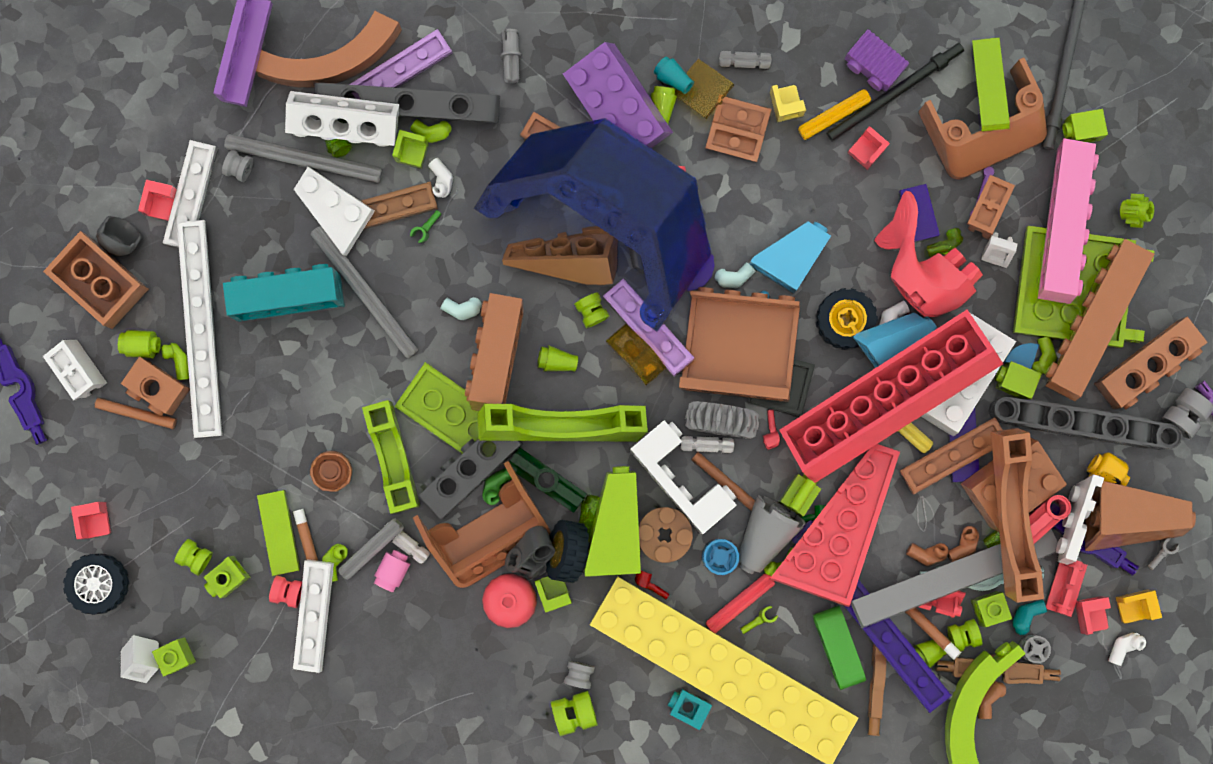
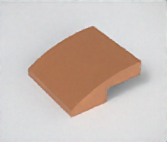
M720 95L705 148L757 162L772 109Z

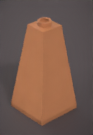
M1103 481L1102 487L1097 486L1094 490L1092 498L1093 501H1096L1093 512L1091 511L1089 517L1085 519V524L1087 525L1085 550L1094 551L1184 536L1195 526L1196 514L1192 511V502Z

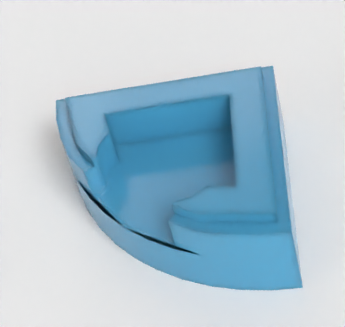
M1027 343L1015 347L1009 352L1004 363L1012 361L1031 369L1039 344Z

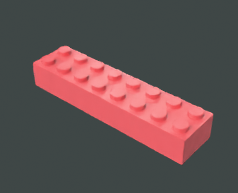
M965 310L779 431L802 472L816 483L1003 365V362L969 311Z

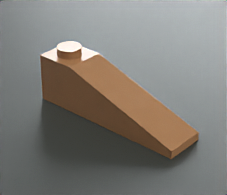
M593 226L582 228L583 233L567 236L566 232L557 234L558 237L552 240L544 241L541 238H535L508 244L502 262L506 266L586 285L613 284L617 271L618 229L617 226Z

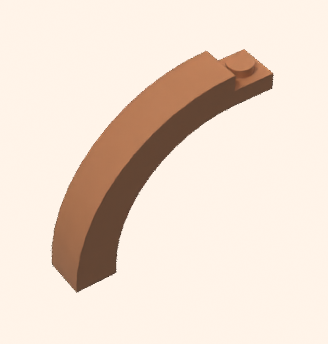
M374 11L367 25L352 41L327 55L309 59H290L272 55L261 50L256 73L259 77L268 81L292 87H314V83H339L356 76L376 63L389 50L402 29L399 22Z

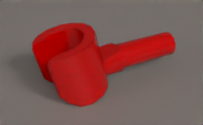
M644 571L636 574L635 583L637 585L652 590L664 599L668 598L669 593L650 583L652 574Z

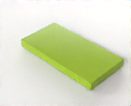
M425 362L394 407L462 454L461 448L471 439L476 442L479 439L477 417L479 411L471 409L470 403L466 401L465 389ZM487 441L483 445V453L488 457L493 456L496 451V445L492 441Z

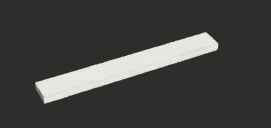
M206 221L177 222L194 438L223 436Z

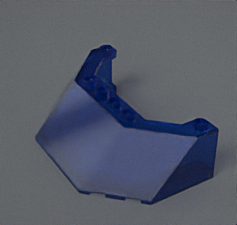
M606 118L531 134L488 184L474 209L488 218H497L503 215L504 212H511L517 209L526 197L549 193L641 255L649 295L640 307V317L646 325L658 332L669 320L712 255L696 178Z

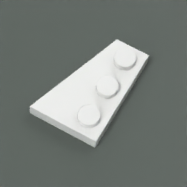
M307 167L295 186L294 191L342 255L347 256L375 210L314 169Z
M1092 475L1071 488L1069 494L1071 512L1068 517L1063 519L1062 526L1065 527L1063 537L1057 543L1056 553L1059 554L1057 562L1069 565L1077 561L1087 531V525L1083 524L1084 519L1089 517L1091 511L1093 512L1096 501H1093L1092 496L1095 487H1102L1103 477Z

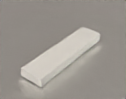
M192 140L189 141L163 244L179 248L177 222L199 220L218 150L216 146Z
M309 559L304 562L293 669L316 673L322 672L334 563Z

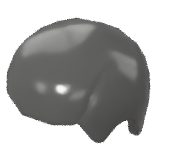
M108 216L97 230L96 238L100 246L109 254L125 256L130 255L135 250L141 235L128 221L119 217Z

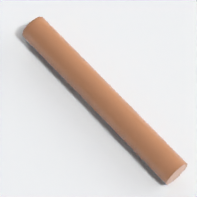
M97 398L95 402V408L170 429H174L177 420L175 418L164 415L160 416L153 412Z
M697 452L691 460L722 487L727 485L737 497L736 499L752 511L755 500L701 453Z

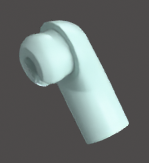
M473 297L469 301L458 304L446 298L440 309L458 320H466L480 313L482 302L478 298Z

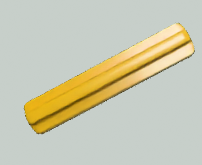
M862 89L802 124L798 128L799 134L804 140H807L869 104L871 101L867 90Z

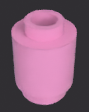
M393 550L392 554L386 552L374 575L376 576L374 584L394 592L395 588L400 586L411 565L406 561L408 556L397 550Z

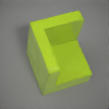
M399 130L392 156L397 163L422 169L429 143L425 136Z
M548 576L534 581L545 613L572 603L565 582L551 580Z

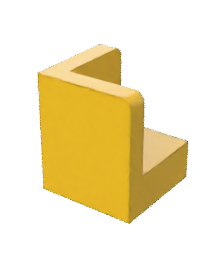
M1143 590L1116 597L1122 623L1162 618L1155 590Z

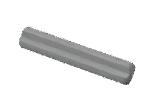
M396 518L391 520L338 569L339 574L346 580L350 579L404 529L402 523Z

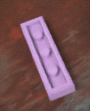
M437 29L349 85L398 88L452 54V50ZM352 92L356 99H360L358 93Z
M624 279L603 295L610 306L674 377L695 360L690 352Z

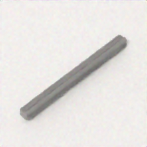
M228 134L225 139L224 147L228 150L376 183L380 181L382 176L381 168L231 134Z
M321 226L315 228L311 232L312 238L406 358L413 356L418 351L414 343L347 257L342 255Z

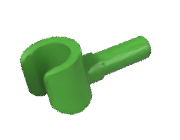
M436 210L422 227H414L410 232V236H415L417 231L421 230L423 237L418 243L426 242L429 238L428 231L441 216V213Z

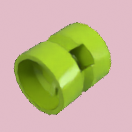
M588 691L573 695L572 700L564 697L551 701L554 719L560 736L574 733L577 727L584 730L598 726ZM574 709L576 718L569 719L567 711Z

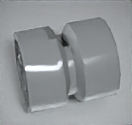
M1185 388L1176 399L1177 406H1171L1162 417L1163 423L1177 426L1182 433V437L1191 440L1201 428L1199 422H1205L1212 414L1213 404L1198 392Z

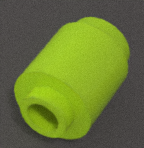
M127 330L126 333L121 332L119 334L118 351L120 354H125L126 357L154 358L156 353L160 352L161 339L157 337L154 331Z

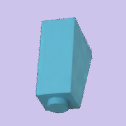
M808 221L755 255L749 264L755 270L794 294L831 235L827 233L828 229L820 223L814 222L812 224Z
M911 313L859 332L853 338L876 368L936 330L937 326L929 317L923 318L916 313Z

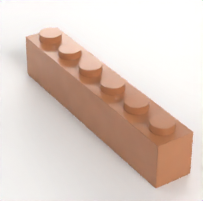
M1124 239L1118 246L1115 244L1112 246L1106 259L1110 260L1107 268L1102 267L1094 280L1098 284L1094 293L1089 291L1082 303V306L1086 307L1082 316L1077 315L1070 326V329L1073 330L1070 339L1065 338L1057 353L1061 354L1058 362H1052L1045 374L1049 378L1045 385L1046 387L1073 401L1078 400L1082 396L1155 255L1154 253L1127 239Z

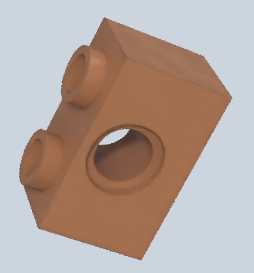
M142 357L136 360L121 382L123 386L128 388L125 392L137 401L143 398L150 403L148 408L160 416L164 413L173 415L190 390L189 387ZM157 381L160 389L156 395L152 396L149 392V387L153 382Z

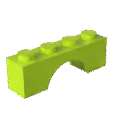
M386 400L362 407L367 429L380 463L383 488L390 514L421 507L393 402Z

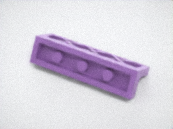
M237 0L213 92L222 102L247 107L273 5L269 0Z

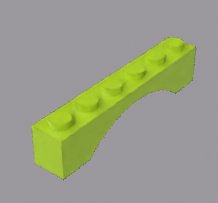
M484 404L477 414L479 441L638 442L648 432L646 406L619 405L595 410L559 412L528 409L514 404Z

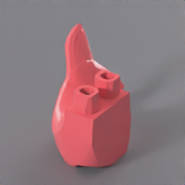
M905 191L900 199L893 220L876 236L874 241L879 247L884 249H900L892 268L891 279L904 299L922 316L939 317L962 306L976 292L973 285L983 274L972 262L960 271L958 268L966 262V259L956 248H953L945 256L937 253L928 260L918 261L914 242L918 206L914 195L910 191Z

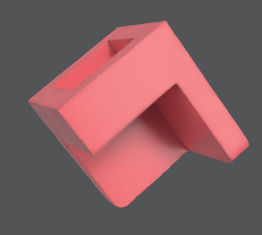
M869 126L847 153L868 170L890 143Z
M146 180L138 211L145 216L169 221L177 189L172 185Z
M94 502L71 507L76 539H89L111 533L106 502Z
M1099 596L1076 601L1075 607L1081 634L1090 635L1094 631L1108 629L1105 609L1111 608L1109 597Z

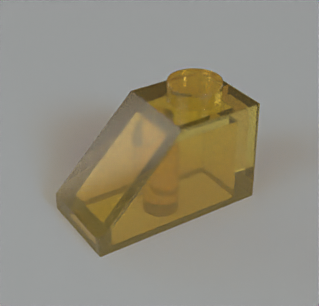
M627 324L623 325L606 340L608 345L645 385L666 369V366L654 350Z

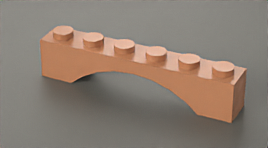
M1019 428L992 431L991 440L1005 595L1017 603L1044 599L1042 571L1033 543L1028 508V482L1032 464L1030 432Z

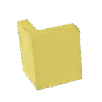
M778 85L771 87L770 96L777 122L804 116L806 111L804 100L800 101L795 85L779 89Z

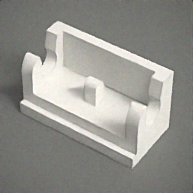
M62 340L43 356L73 400L86 398L92 395L90 391L102 388L107 384L78 340Z

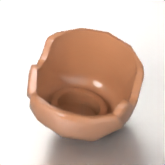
M323 452L311 463L310 476L314 485L322 491L337 492L348 485L351 480L352 466L349 459L341 452Z

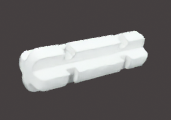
M683 436L681 438V450L683 451L696 449L697 452H718L720 450L722 453H732L734 450V439L722 438V440H719L718 437H697L695 439L693 436Z
M403 531L392 541L408 555L412 554L413 559L418 563H424L430 555L427 549L423 546L419 547V543Z

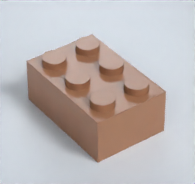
M81 231L43 271L103 326L111 329L120 322L149 290L94 239Z
M1032 438V464L1028 482L1029 512L1067 485L1039 441ZM992 460L963 481L961 486L988 526L999 532L994 463Z

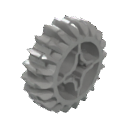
M693 401L689 403L685 415V426L688 429L714 435L751 439L756 436L759 428V414L756 411L731 405Z

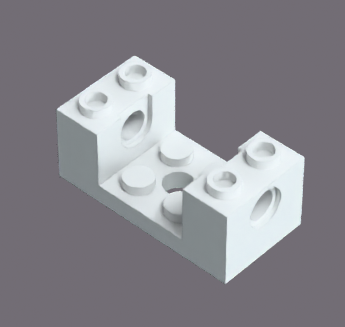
M664 420L634 445L630 452L686 516L700 534H704L737 506L733 501L737 497L727 485L721 487L717 484L693 505L691 504L690 500L693 497L683 485L678 488L674 484L672 479L675 476L665 464L662 467L657 464L682 442L679 438L682 432L673 422L667 424Z

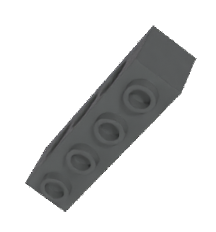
M471 439L461 448L463 454L457 460L452 457L440 468L443 471L436 479L433 476L430 477L421 486L424 491L418 496L440 519H445L511 457L523 443L521 441H492L496 445V453L488 457L483 453V445L487 441H479L478 439L475 442ZM467 460H472L476 464V471L471 476L463 471V464ZM448 478L456 483V490L453 494H448L443 489V483Z

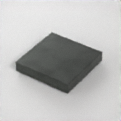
M794 359L789 402L750 398L749 404L797 417L802 416L815 364Z

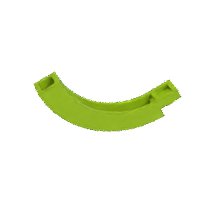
M1014 641L1010 643L1005 642L996 649L994 657L984 650L973 660L958 681L949 703L945 723V745L949 764H979L974 741L977 713L985 694L994 681L1026 654Z

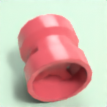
M276 575L271 586L269 602L276 604L283 602L288 607L297 608L301 599L302 581L294 580L290 582L285 577Z

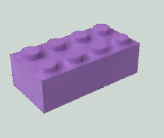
M604 42L563 73L621 163H632L673 133L615 44Z

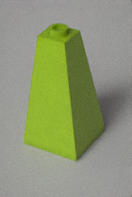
M629 466L613 467V472H606L588 540V557L583 569L585 577L641 573L636 472L629 471Z

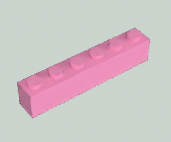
M1064 138L1057 148L1038 299L1071 304L1077 296L1081 295L1083 280L1079 279L1080 270L1083 271L1086 263V254H1082L1083 245L1087 244L1089 238V229H1086V221L1090 219L1093 207L1092 204H1089V197L1093 194L1096 180L1092 179L1093 170H1096L1099 155L1095 154L1096 144Z

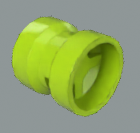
M598 292L590 294L574 303L577 311L582 313L584 317L583 323L586 328L595 326L610 317L607 309L601 305L602 299Z
M187 539L176 554L174 562L180 566L186 565L192 573L199 576L209 564L213 552L206 548L201 549L197 547L196 542Z
M975 619L965 621L964 625L958 626L954 624L947 626L949 641L960 651H964L965 647L968 646L974 648L982 646L981 633Z

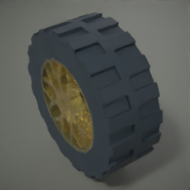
M561 519L554 525L550 539L555 548V555L546 563V572L551 580L575 583L582 575L589 548V533L584 523Z

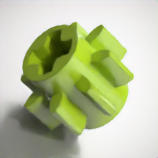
M1131 194V199H1126L1121 203V219L1126 220L1125 224H1130V227L1143 228L1144 222H1150L1154 216V204L1152 201H1149V197H1144V194Z

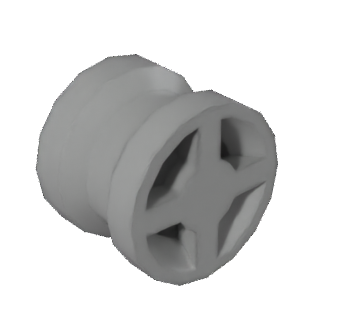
M230 150L224 160L222 174L227 177L232 175L238 181L244 183L250 175L253 158L250 156L242 157L237 151Z
M1029 634L1024 636L1019 643V646L1026 653L1022 657L1029 662H1045L1051 654V646L1044 637Z
M569 661L567 666L569 674L565 677L564 683L574 687L590 689L591 682L589 679L590 675L594 673L595 667Z

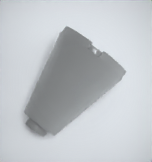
M758 495L755 499L739 550V567L750 574L762 572L801 531L805 521L798 514L795 519L791 517L790 509L766 496L762 499Z

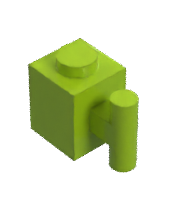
M796 474L778 502L799 516L804 517L821 491V488L816 486L818 482H813L805 474L803 476Z

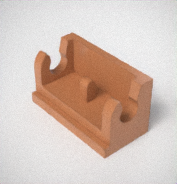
M990 175L967 223L969 225L968 229L971 232L975 230L981 232L982 237L989 240L1015 185Z

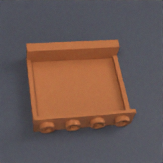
M698 287L697 291H690L692 299L686 349L695 360L683 369L679 388L684 391L789 402L800 302L795 301V297L780 295L778 299H769L768 295L764 293H752L751 297L740 296L741 292L735 290H725L724 294L714 293V289Z

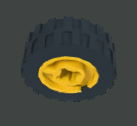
M844 288L832 292L823 300L816 313V327L819 329V335L825 339L824 341L827 344L833 345L832 347L842 348V350L857 348L859 345L853 336L859 332L876 327V322H878V316H876L877 309L873 306V301L870 297H866L865 293L858 292L852 288L850 290Z

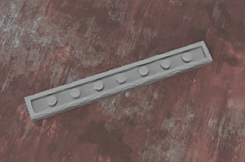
M1052 529L1034 544L1038 560L1056 553L1058 541ZM1001 544L853 600L851 606L861 628L1003 574Z

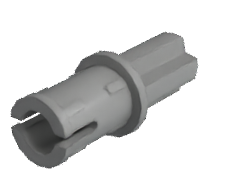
M517 29L502 30L503 53L500 54V57L504 60V81L512 84L518 83L519 59L522 58V54L519 52V31Z

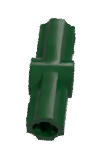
M519 448L509 461L517 475L573 513H575L587 495L586 492L522 448ZM543 473H551L555 478V482L550 488H543L540 485L539 479Z

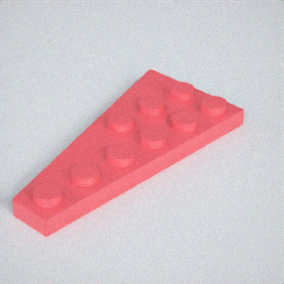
M879 444L870 448L770 579L849 607L900 451Z

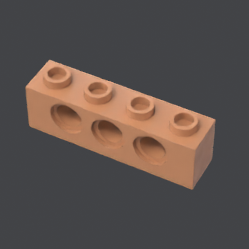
M1188 316L1181 318L1095 382L1094 385L1113 409L1123 407L1126 410L1138 402L1136 396L1145 391L1147 394L1160 385L1158 380L1164 375L1170 377L1181 369L1179 364L1185 359L1191 361L1203 352L1201 347L1208 342ZM1171 342L1178 348L1176 356L1172 355L1169 351V344ZM1149 359H1153L1157 364L1155 372L1148 369L1147 362ZM1128 374L1133 376L1136 381L1133 389L1126 384Z

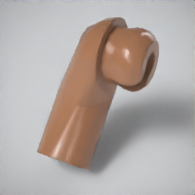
M967 526L963 529L959 546L949 550L948 557L951 562L975 553L979 541V533L975 527Z
M911 543L906 555L925 566H932L943 562L947 558L949 549L943 543H938L925 550Z
M994 681L980 704L978 719H992V704L1006 694V687L1003 683Z

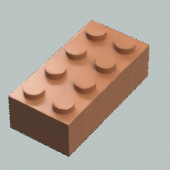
M490 293L488 301H483L481 317H483L482 323L484 324L483 327H478L475 341L478 354L473 353L470 364L473 379L472 381H467L465 389L466 401L470 403L472 410L480 411L484 404H506L524 314L523 299Z

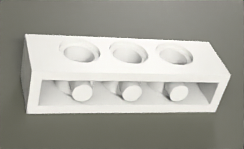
M290 91L286 102L285 133H292L298 137L317 136L325 140L342 139L348 140L351 143H374L381 147L394 146L398 133L399 104ZM310 115H315L321 120H314ZM337 119H344L348 123H341ZM364 122H371L375 126H367Z

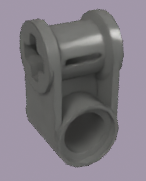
M535 526L526 531L522 539L506 556L505 567L507 571L513 573L521 572L530 579L538 575L544 565L555 555V548L546 528Z

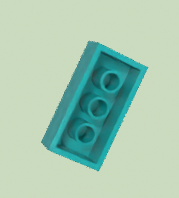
M328 264L314 265L312 270L301 271V268H290L285 270V274L274 275V272H263L257 274L258 278L247 279V276H235L230 278L231 282L223 283L227 316L238 322L345 307L341 275L333 267H329Z

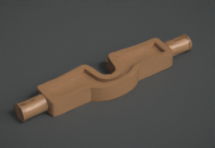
M873 644L871 661L873 677L870 679L868 735L880 736V719H882L886 679V659Z
M957 657L953 661L939 660L935 664L943 666H935V671L952 672L954 677L961 678L975 658ZM1015 662L1002 673V680L1007 684H1043V680L1059 682L1061 677L1053 675H1061V671L1044 669L1043 665L1036 663Z

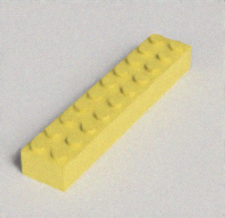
M619 576L615 579L590 622L592 627L825 764L834 763L858 720V717Z

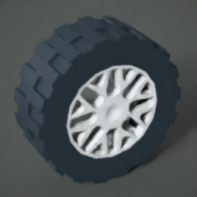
M102 553L84 555L79 560H75L72 566L67 569L66 577L63 580L64 594L66 593L67 601L73 605V608L82 611L81 613L95 615L114 610L118 604L125 600L124 597L128 593L129 579L127 577V570L123 568V564L117 561L115 557Z

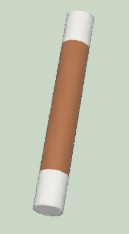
M304 509L294 511L293 514L306 560L318 561Z
M917 608L905 612L953 660L962 653Z

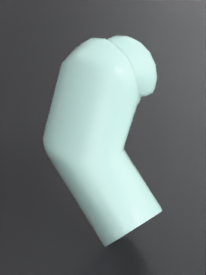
M746 262L737 272L720 269L715 273L714 278L718 285L723 288L737 289L756 271Z

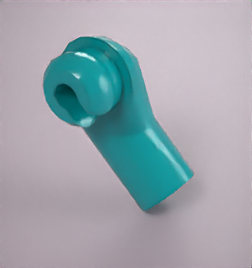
M1042 599L1017 608L1012 624L1017 634H1027L1030 631L1033 616L1047 612L1046 605Z

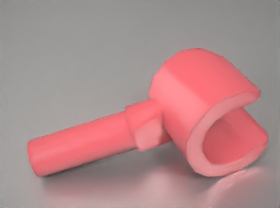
M767 410L770 433L762 436L767 450L777 447L780 442V437L775 427L774 410Z

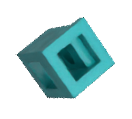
M682 688L680 693L674 691L667 706L671 707L669 712L671 716L700 730L712 704ZM685 702L693 704L691 711L683 710Z

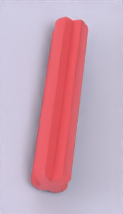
M763 574L706 621L707 627L712 632L717 633L775 585V581L770 579V575Z

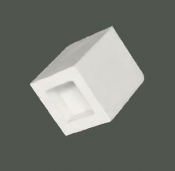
M133 635L121 649V678L147 683L159 669L152 651L159 648L158 641Z

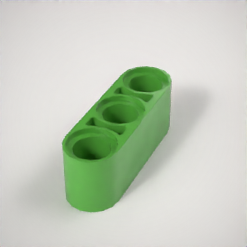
M838 605L813 614L818 634L838 688L843 690L865 682V673L840 606Z

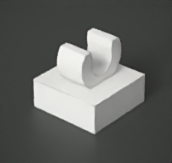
M995 232L993 236L991 235L983 250L981 260L1007 268L1016 253L1017 243L1013 242L1012 237H1008L1007 240L998 238V233Z

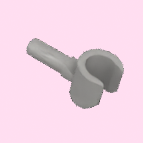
M1171 537L1161 540V550L1148 565L1151 570H1154L1168 554L1178 552L1179 544L1177 543L1171 550L1166 549V543L1170 541Z

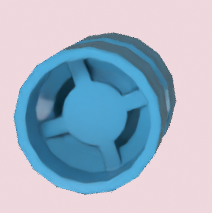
M715 539L704 546L702 562L710 572L717 575H726L737 567L739 552L732 542L726 539Z

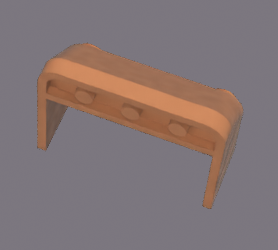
M1025 58L1019 59L1010 69V73L1019 90L1015 96V105L1019 113L1009 117L1010 129L981 130L971 135L969 128L961 120H950L942 124L931 100L925 102L918 113L950 177L959 180L964 179L989 166L991 167L1037 146L1045 139L1047 127L1043 95Z
M509 461L503 464L512 480L506 483L499 491L502 504L457 531L449 523H441L428 530L418 515L413 517L426 547L457 587H468L504 566L509 551L516 546L530 528L543 526L548 534H550L547 523Z

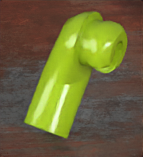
M1049 337L1037 339L1042 355L1039 361L1033 363L1032 369L1041 374H1046L1052 362H1055L1057 359L1052 340Z
M176 343L163 345L161 347L162 357L164 359L172 358L175 362L177 380L189 379L188 358L184 351Z

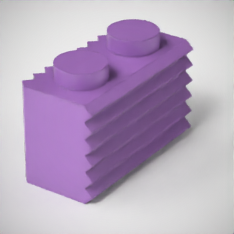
M868 29L845 57V60L848 62L847 67L856 74L861 72L868 78L867 82L873 89L877 91L882 89L884 92L888 91L909 65V62Z

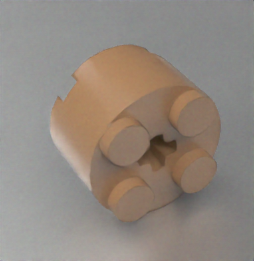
M669 507L654 509L648 512L639 523L640 548L645 555L654 561L662 563L676 561L683 557L691 546L693 539L691 524L686 516L676 509ZM660 528L671 530L669 535L671 540L669 542L658 540L657 537L660 536L658 530Z

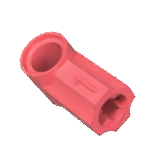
M1061 495L1051 496L1029 514L1034 544L1060 520L1068 517L1071 512V503L1066 497ZM1052 501L1057 502L1060 506L1058 515H1054L1050 510Z

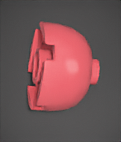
M513 573L500 575L491 580L485 588L482 598L483 610L488 619L497 626L504 628L519 627L528 622L535 612L537 605L536 592L531 582L521 575Z

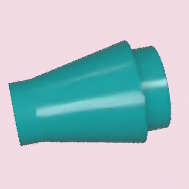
M664 57L654 69V74L657 76L658 81L681 91L683 94L688 93L694 85V81L685 73L674 58Z

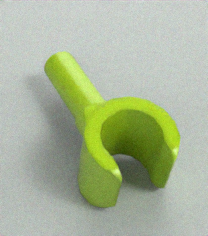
M772 606L762 608L758 617L740 628L742 633L745 634L762 623L775 622L778 615L770 620L765 617V612L772 608Z

